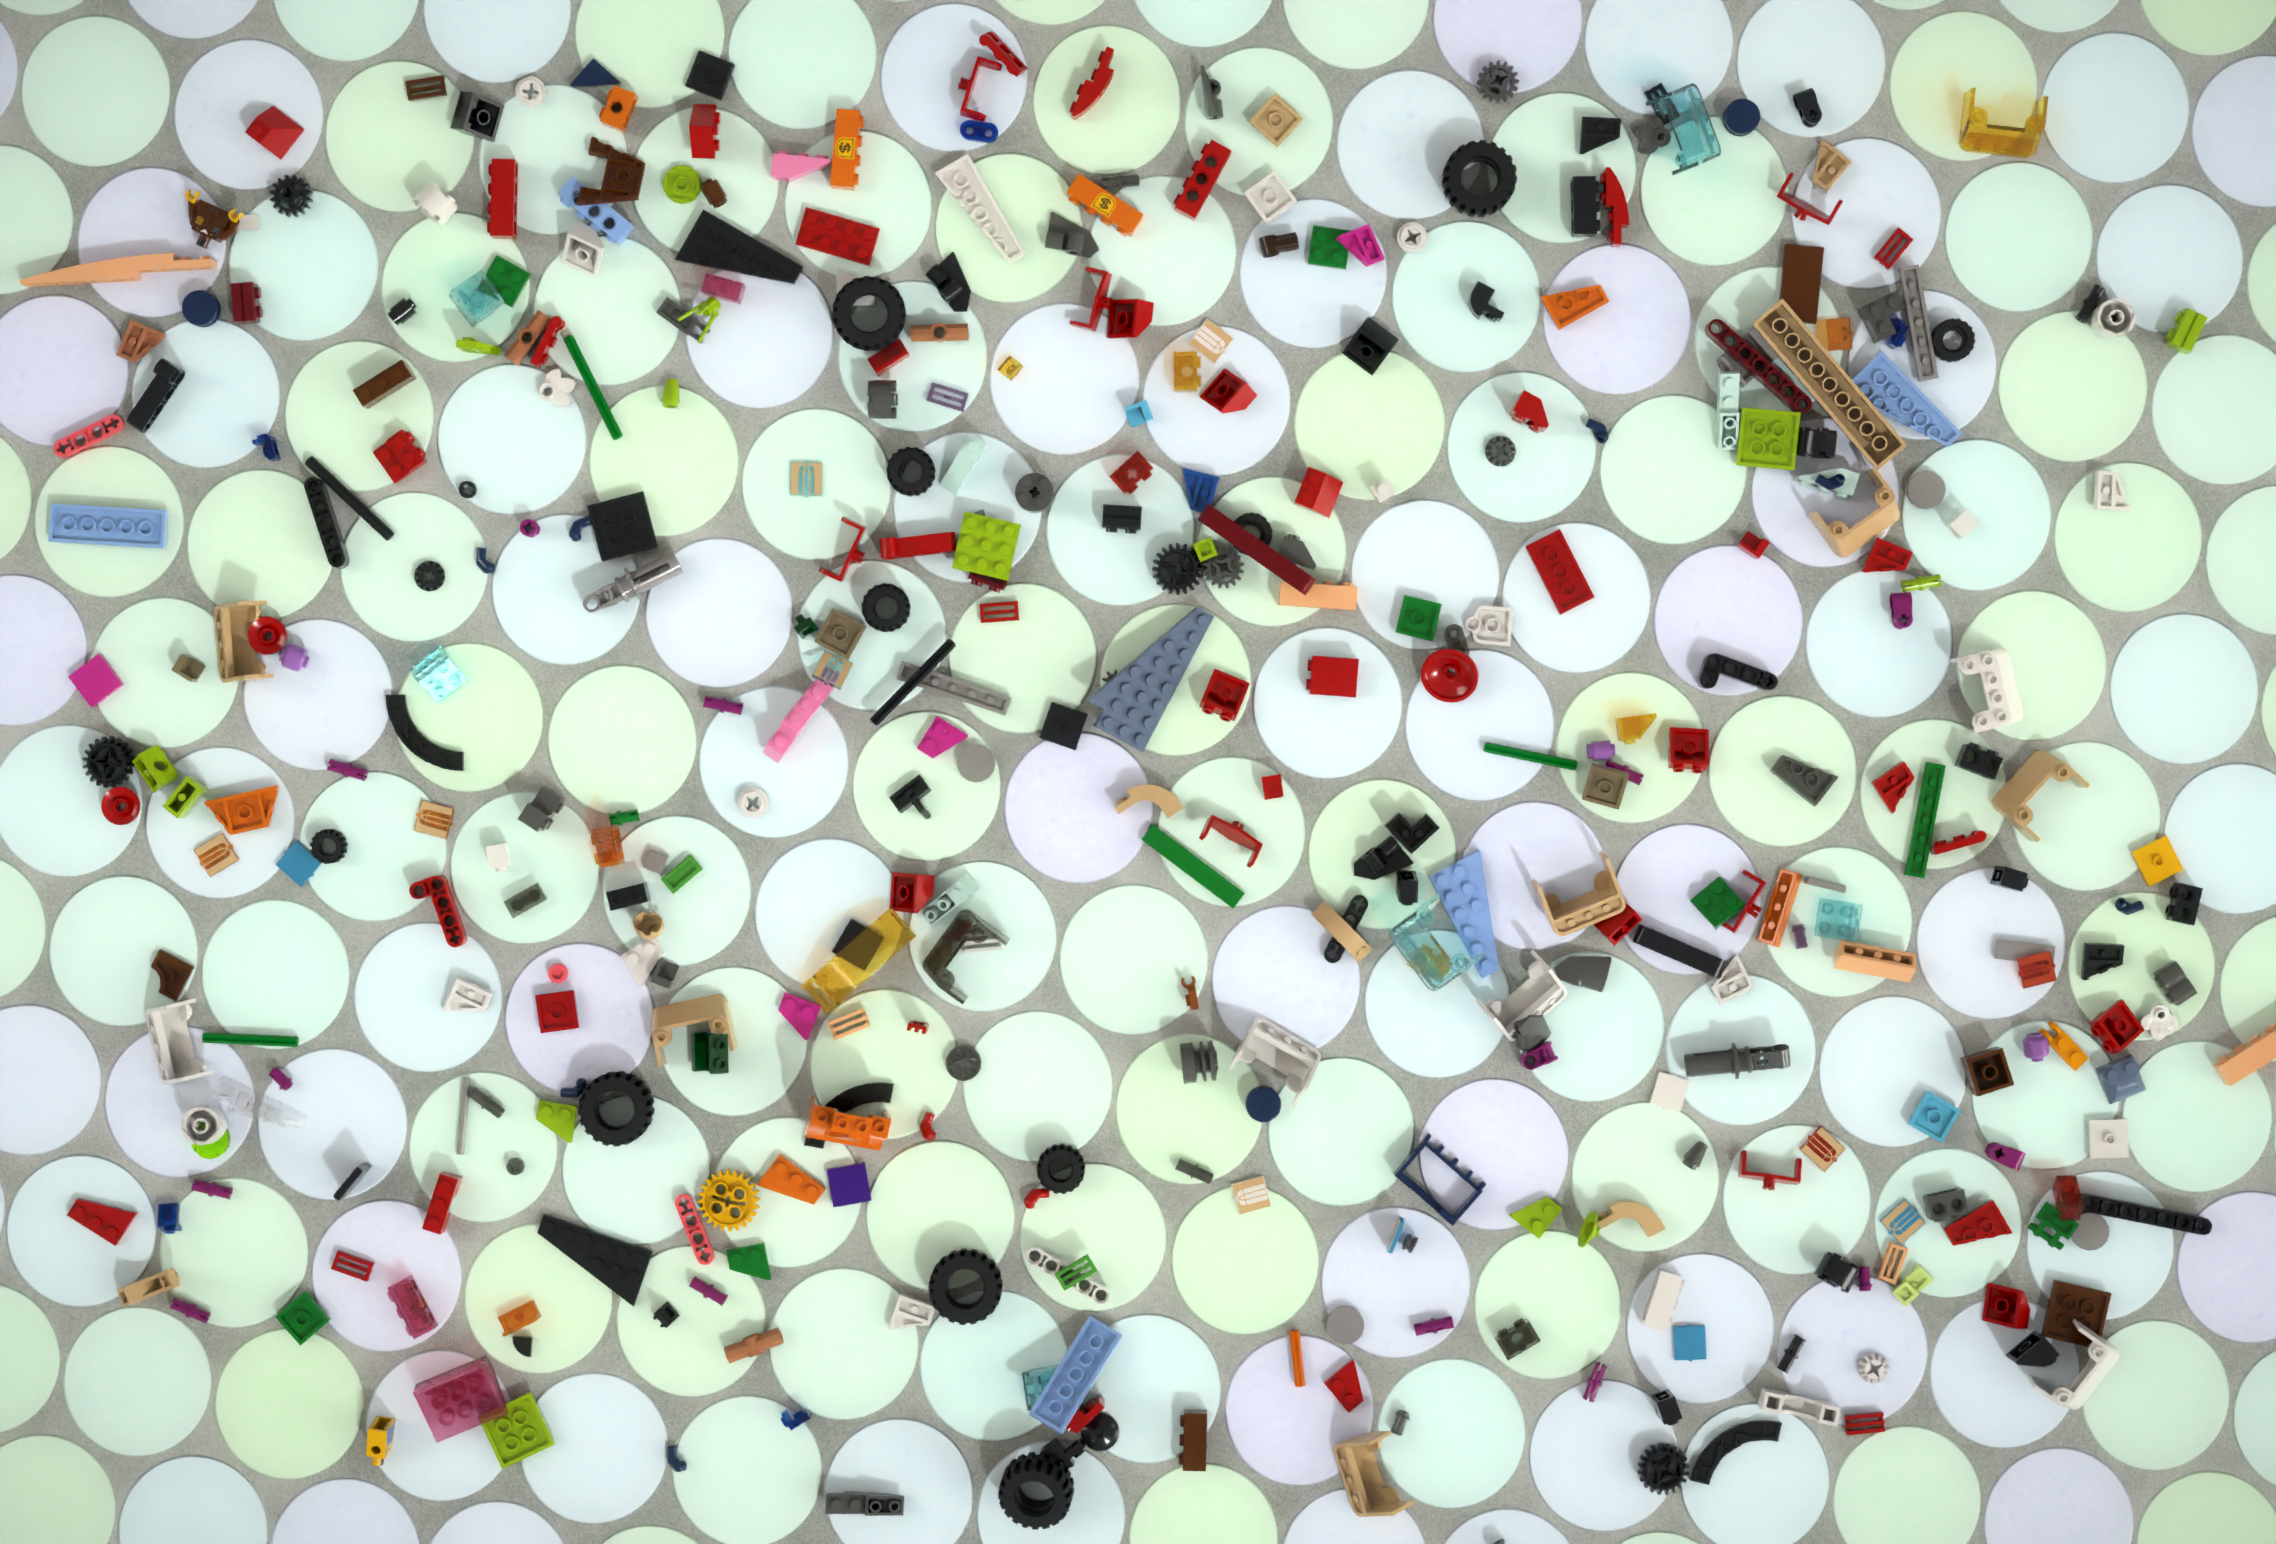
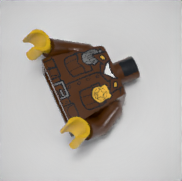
M189 189L185 193V197L188 200L189 221L191 229L200 234L196 245L207 249L211 239L221 243L223 240H227L236 234L239 219L244 216L242 212L236 215V208L227 212L201 199L198 201L196 199L200 196V192L197 190L193 196L191 189Z

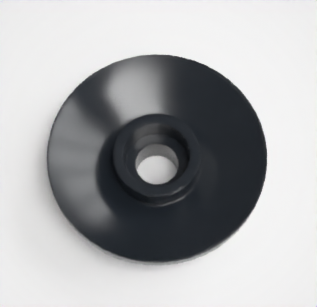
M1100 1412L1081 1429V1437L1085 1445L1090 1449L1105 1451L1117 1442L1119 1427L1112 1416ZM1102 1430L1104 1434L1097 1436L1096 1432Z

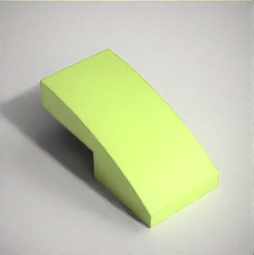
M1919 1264L1891 1293L1905 1307L1919 1295L1923 1288L1933 1281V1277Z

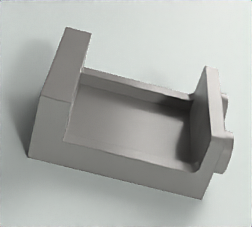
M1755 327L1742 337L1770 363L1779 357ZM1740 350V356L1743 359H1747V352ZM1723 353L1717 359V365L1723 372L1739 371V386L1741 389L1754 378L1728 354ZM1755 362V369L1761 372L1762 365Z

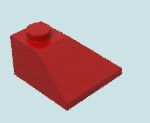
M272 106L258 115L245 133L282 160L304 129L276 107Z
M1140 299L1113 300V304H1110L1112 307L1109 312L1107 338H1137L1152 322L1154 303Z
M1224 368L1201 394L1200 398L1224 414L1245 410L1256 398L1257 394L1246 382Z
M892 872L889 910L918 913L933 896L935 876Z
M1988 1282L1982 1320L2014 1329H2028L2030 1307L2024 1291Z

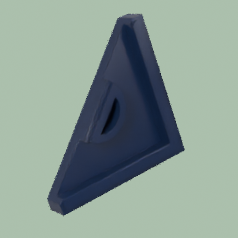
M593 58L572 81L570 86L573 88L620 85L621 83Z

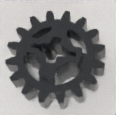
M285 175L284 181L278 178L279 184L273 183L275 191H270L274 195V197L270 198L271 202H275L273 208L279 209L278 213L282 215L285 213L289 218L291 214L298 217V212L304 215V208H311L308 202H313V199L309 197L313 192L307 190L310 185L308 183L304 184L305 180L303 178L298 179L296 175H293L292 179ZM293 184L299 185L302 190L295 189ZM291 193H294L295 195L292 196V200H290L288 197L291 196ZM281 203H288L289 208H285Z

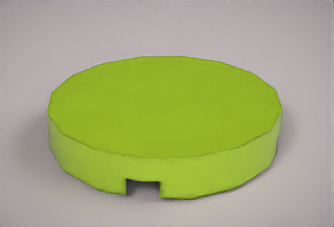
M679 165L666 173L663 180V188L668 198L673 202L688 204L696 200L700 195L702 183L700 176L693 168Z

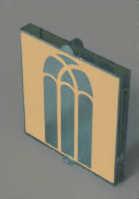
M808 460L805 462H791L790 496H804L805 498H808V496H822L823 462H809Z
M824 650L812 677L824 682L825 685L841 690L853 663L842 658L840 655Z

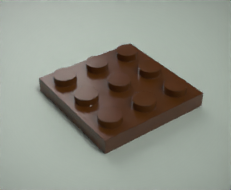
M2053 1279L2041 1335L2089 1347L2092 1340L2079 1332L2072 1321L2075 1318L2102 1337L2112 1293Z

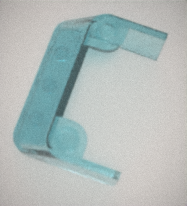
M1689 84L1645 102L1646 106L1655 103L1656 111L1663 116H1668L1681 151L1677 152L1675 158L1679 168L1672 171V175L1720 156L1721 147L1696 84Z
M1439 894L1422 903L1395 925L1389 934L1391 941L1431 991L1443 988L1484 956L1482 952L1469 960L1462 954H1456L1449 958L1427 929L1433 922V914L1428 906L1440 897Z

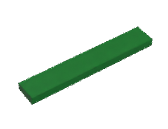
M1925 762L1904 875L1925 878L1945 765Z
M1152 825L1141 839L1230 907L1234 908L1245 894L1155 825Z

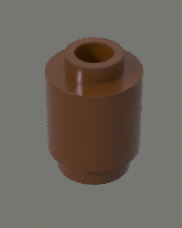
M710 178L702 183L701 191L710 206L713 205L714 209L728 201L726 199L727 195L717 179L712 180Z

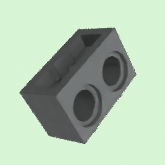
M1960 1187L1922 1195L1926 1216L1934 1222L1944 1221L1945 1217L1952 1216V1218L1962 1217L1964 1213L1969 1212L1964 1189ZM1954 1199L1959 1200V1205L1956 1208L1951 1206ZM1939 1203L1940 1210L1933 1212V1206Z

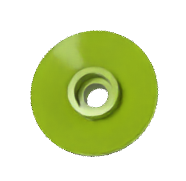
M1591 1211L1583 1222L1578 1236L1579 1247H1585L1592 1238H1596L1599 1234L1600 1228L1597 1227L1598 1214L1595 1211Z

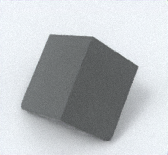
M663 959L659 960L651 982L668 989L671 988L679 966Z

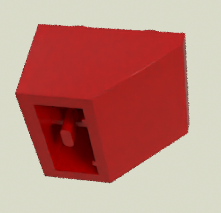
M1523 390L1515 401L1509 415L1512 416L1511 419L1519 424L1523 422L1529 425L1528 429L1535 433H1539V431L1544 432L1549 424L1540 398Z

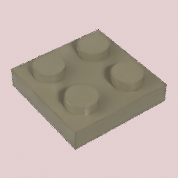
M832 608L814 642L849 660L867 626Z
M1592 763L1582 800L1619 810L1629 773Z

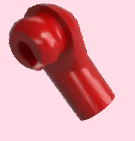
M926 1111L922 1119L920 1130L925 1140L932 1141L936 1138V1132L931 1128L935 1115Z
M1046 1188L1032 1189L1024 1198L1025 1207L1028 1209L1034 1208L1039 1198H1049V1191Z

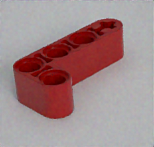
M955 532L879 539L882 560L956 552Z
M437 875L413 883L409 888L411 897L422 899L431 896L448 945L454 948L463 946L467 942V934L447 878ZM436 879H439L442 882V887L440 889H437L434 886V881ZM418 885H421L424 889L421 896L416 893ZM442 897L447 898V907L441 906L440 900ZM448 915L454 917L455 922L452 926L446 921ZM456 927L458 928V930H454V931H451V932H450V930H449V929H453V928H456ZM460 936L458 941H454L453 938Z

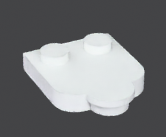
M1480 606L1476 609L1474 615H1470L1465 619L1464 627L1467 632L1473 634L1474 640L1479 644L1510 647L1514 608Z

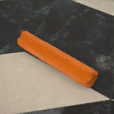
M1299 1330L1289 1331L1294 1382L1296 1387L1305 1386L1300 1332Z

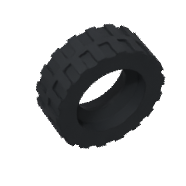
M1951 318L1939 323L1932 330L1931 336L1934 353L1942 361H1959L1968 356L1974 348L1975 333L1966 321ZM1949 331H1956L1962 339L1961 345L1955 350L1946 348L1943 343V337Z
M1250 512L1239 516L1234 521L1242 528L1247 525L1257 526L1261 533L1259 540L1269 546L1272 540V529L1265 517L1258 513ZM1233 545V547H1234L1235 549H1237L1238 552L1245 554L1244 552H1242L1240 549H1238L1237 547H1235V546Z

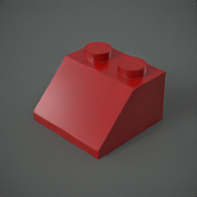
M1308 467L1294 505L1330 518L1343 482L1324 472Z

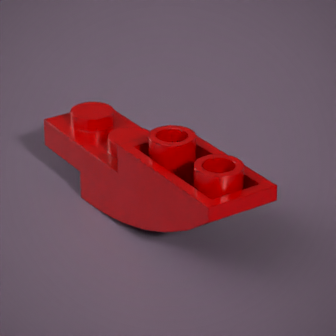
M1106 47L1105 51H1101L1098 58L1100 65L1098 69H1094L1091 76L1093 82L1085 79L1084 84L1080 83L1076 93L1079 97L1077 102L1073 101L1069 111L1072 113L1071 118L1073 120L1078 119L1089 111L1109 86L1114 75V70L1109 68L1114 55V49Z
M1606 167L1603 173L1600 174V184H1603V192L1600 193V203H1603V209H1611V211H1608V223H1611V230H1608V242H1611V247H1619L1621 245V228L1629 226L1628 207L1620 182L1612 169Z

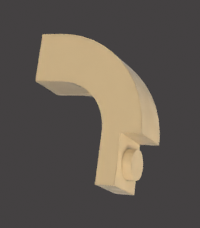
M1151 784L1138 785L1126 790L1130 798L1127 799L1124 796L1116 802L1118 806L1115 807L1117 813L1120 814L1139 801H1152L1162 809L1167 818L1183 809L1179 800L1170 791Z
M1325 901L1311 914L1358 962L1372 950Z
M1624 1199L1610 1202L1607 1204L1610 1211H1603L1598 1214L1597 1227L1600 1229L1621 1218H1631L1638 1221L1648 1238L1666 1229L1654 1211L1634 1200Z
M170 1268L117 1289V1293L124 1308L179 1287L180 1278L178 1273L174 1271V1268Z

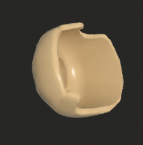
M642 911L633 920L635 932L640 938L647 940L659 937L665 926L662 917L655 912L647 914Z

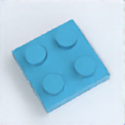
M1926 1090L1907 1124L1942 1143L1961 1110Z

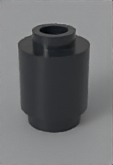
M402 298L390 308V312L387 314L398 326L417 313L415 310L417 306L410 298L407 300Z

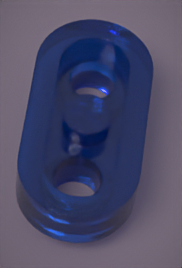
M967 120L960 126L961 136L968 141L993 143L998 138V129L992 123ZM968 128L974 130L972 134L966 133ZM987 131H991L993 134L992 136L987 137L985 133Z

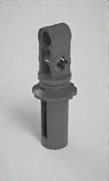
M1731 1043L1732 1049L1729 1048V1050L1684 1054L1686 1077L1735 1073V1079H1739L1740 1072L1752 1073L1754 1070L1783 1069L1791 1066L1789 1046L1786 1044L1754 1048L1745 1046L1744 1048L1737 1049L1735 1043Z

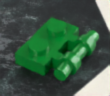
M2045 1202L2035 1216L2041 1223L2037 1226L2031 1222L2027 1228L2036 1237L2040 1236L2047 1241L2050 1247L2061 1250L2064 1244L2059 1241V1238L2063 1236L2069 1240L2079 1224L2048 1202ZM2046 1226H2049L2051 1229L2056 1231V1233L2053 1236H2051L2049 1233L2044 1231V1228Z

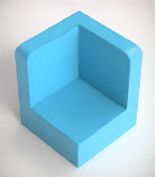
M1147 400L1125 408L1131 427L1153 420Z

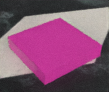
M101 654L96 655L68 676L92 708L124 685Z

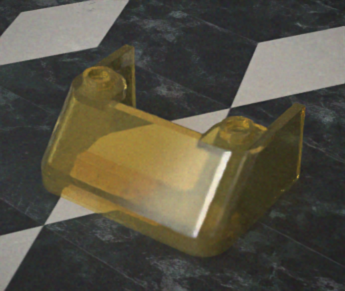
M1972 87L1964 93L1959 134V146L1963 151L2017 158H2029L2035 154L2046 124L2049 96H2044L2036 102L2035 114L2026 119L2025 128L1987 124V112L1982 108L1974 107L1976 88Z

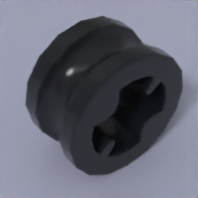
M470 481L462 482L458 489L460 495L464 498H472L477 493L476 485ZM465 485L473 487V491H471L472 493L470 495H468V493H463Z

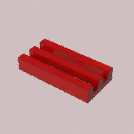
M1898 227L1873 258L1889 270L1913 239ZM1900 234L1901 236L1883 258L1880 257L1895 237ZM1905 238L1907 241L1888 263L1886 260Z
M1018 601L979 604L981 623L1019 620ZM1014 605V609L984 611L986 607ZM1015 613L1013 617L984 618V615Z
M911 1020L907 1025V1031L915 1028L914 1032L918 1033L921 1029L922 1034H926L929 1024Z
M338 1250L331 1269L367 1282L375 1263ZM341 1256L349 1260L368 1266V1268L340 1259L339 1257ZM337 1263L366 1272V1274L362 1275L360 1273L337 1266Z
M1879 1411L1844 1415L1846 1435L1885 1432L1884 1413ZM1879 1417V1420L1849 1423V1420ZM1879 1425V1427L1861 1428V1429H1851V1430H1850V1427Z

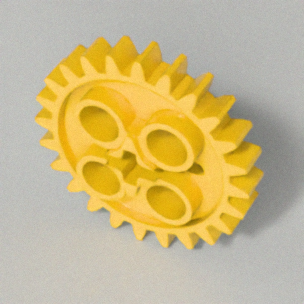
M730 1168L726 1170L725 1174L722 1169L718 1171V1175L713 1173L711 1175L712 1179L707 1178L705 1180L707 1184L701 1185V1188L705 1191L698 1193L703 1197L698 1200V1203H703L699 1210H705L702 1217L708 1216L707 1223L713 1221V1228L721 1225V1231L726 1226L729 1232L732 1231L733 1226L736 1230L740 1229V1224L746 1227V1221L751 1223L753 1221L751 1216L758 1214L754 1209L760 1208V1205L756 1204V1202L761 1200V1198L755 1197L759 1190L753 1189L756 1183L750 1184L751 1176L745 1179V1172L738 1175V1169L734 1170L733 1174H731ZM719 1184H723L726 1187L725 1193L718 1190ZM742 1189L745 1196L739 1197L736 1190ZM728 1196H730V1200L733 1201L730 1204L726 1199ZM714 1203H719L722 1206V1211H716ZM733 1207L739 1208L740 1216L733 1214Z

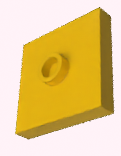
M2167 835L2131 852L2147 887L2184 870Z

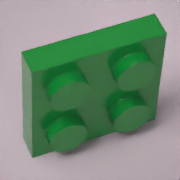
M1313 225L1308 265L1346 270L1348 250L1336 238L1339 235L1350 232V230Z
M496 255L478 289L513 308L531 274Z
M1404 595L1395 633L1433 641L1442 604Z
M1720 876L1690 900L1692 905L1715 930L1745 906V903Z
M304 1291L275 1316L300 1346L331 1320L307 1291Z

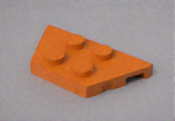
M276 785L213 799L204 803L214 813L216 819L223 824L229 835L270 827L279 786Z

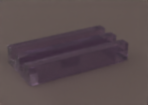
M932 382L926 401L964 412L969 393ZM938 388L953 394L963 396L964 398L962 400L953 396H949L934 391V389ZM936 395L961 403V407L933 399L932 396Z

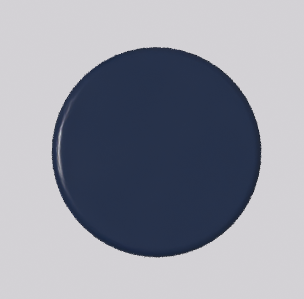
M1748 99L1734 100L1723 113V125L1734 136L1742 137L1749 135L1760 122L1759 108Z
M196 290L190 292L184 298L182 313L189 323L198 327H209L219 319L221 305L214 295L203 290Z
M1258 1086L1248 1093L1245 1101L1246 1110L1252 1119L1258 1122H1269L1280 1113L1281 1099L1273 1088Z

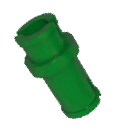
M638 809L624 812L619 810L616 813L609 814L611 826L617 824L622 826L623 823L640 821Z

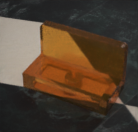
M534 1299L500 1315L498 1319L504 1329L503 1337L537 1321L542 1316Z

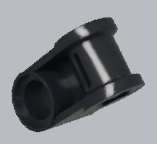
M1813 88L1793 94V101L1803 125L1809 128L1815 127L1822 117V112ZM1810 114L1811 116H1815L1816 118L1813 120L1812 118H1808V116Z

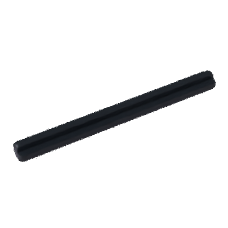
M311 456L306 460L305 465L386 541L394 536V532L317 459Z
M950 638L947 639L870 718L871 722L876 726L879 725L956 647V644Z

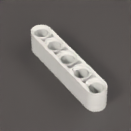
M1038 1245L1030 1246L1026 1253V1259L1031 1265L1057 1279L1055 1273L1069 1265L1066 1261ZM1036 1250L1040 1253V1257L1032 1259L1030 1252ZM1049 1260H1053L1056 1262L1057 1267L1049 1269L1046 1263ZM1074 1267V1268L1070 1269V1271L1073 1272V1271L1076 1270L1077 1268ZM1081 1271L1064 1281L1065 1285L1083 1275L1084 1272ZM1091 1276L1083 1279L1090 1283L1088 1288H1081L1079 1282L1070 1287L1098 1304L1106 1303L1110 1297L1109 1288ZM1098 1290H1104L1106 1292V1296L1104 1298H1098L1096 1296V1292Z

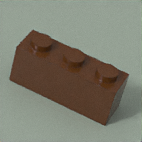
M400 360L355 388L353 392L361 405L369 409L417 378L407 362Z
M1184 1409V1415H1180V1427H1183V1434L1179 1436V1446H1183V1453H1179V1465H1183V1471H1206L1207 1410Z

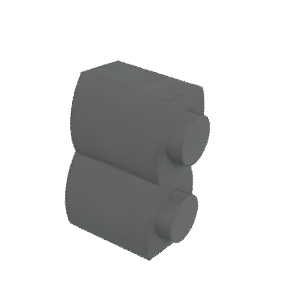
M2172 960L2153 973L2155 976L2154 982L2159 988L2162 987L2166 993L2164 997L2170 1004L2173 1003L2179 1006L2197 994L2196 989L2176 961Z

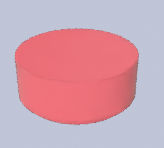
M554 964L549 968L548 977L554 983H561L567 979L568 969L563 964Z

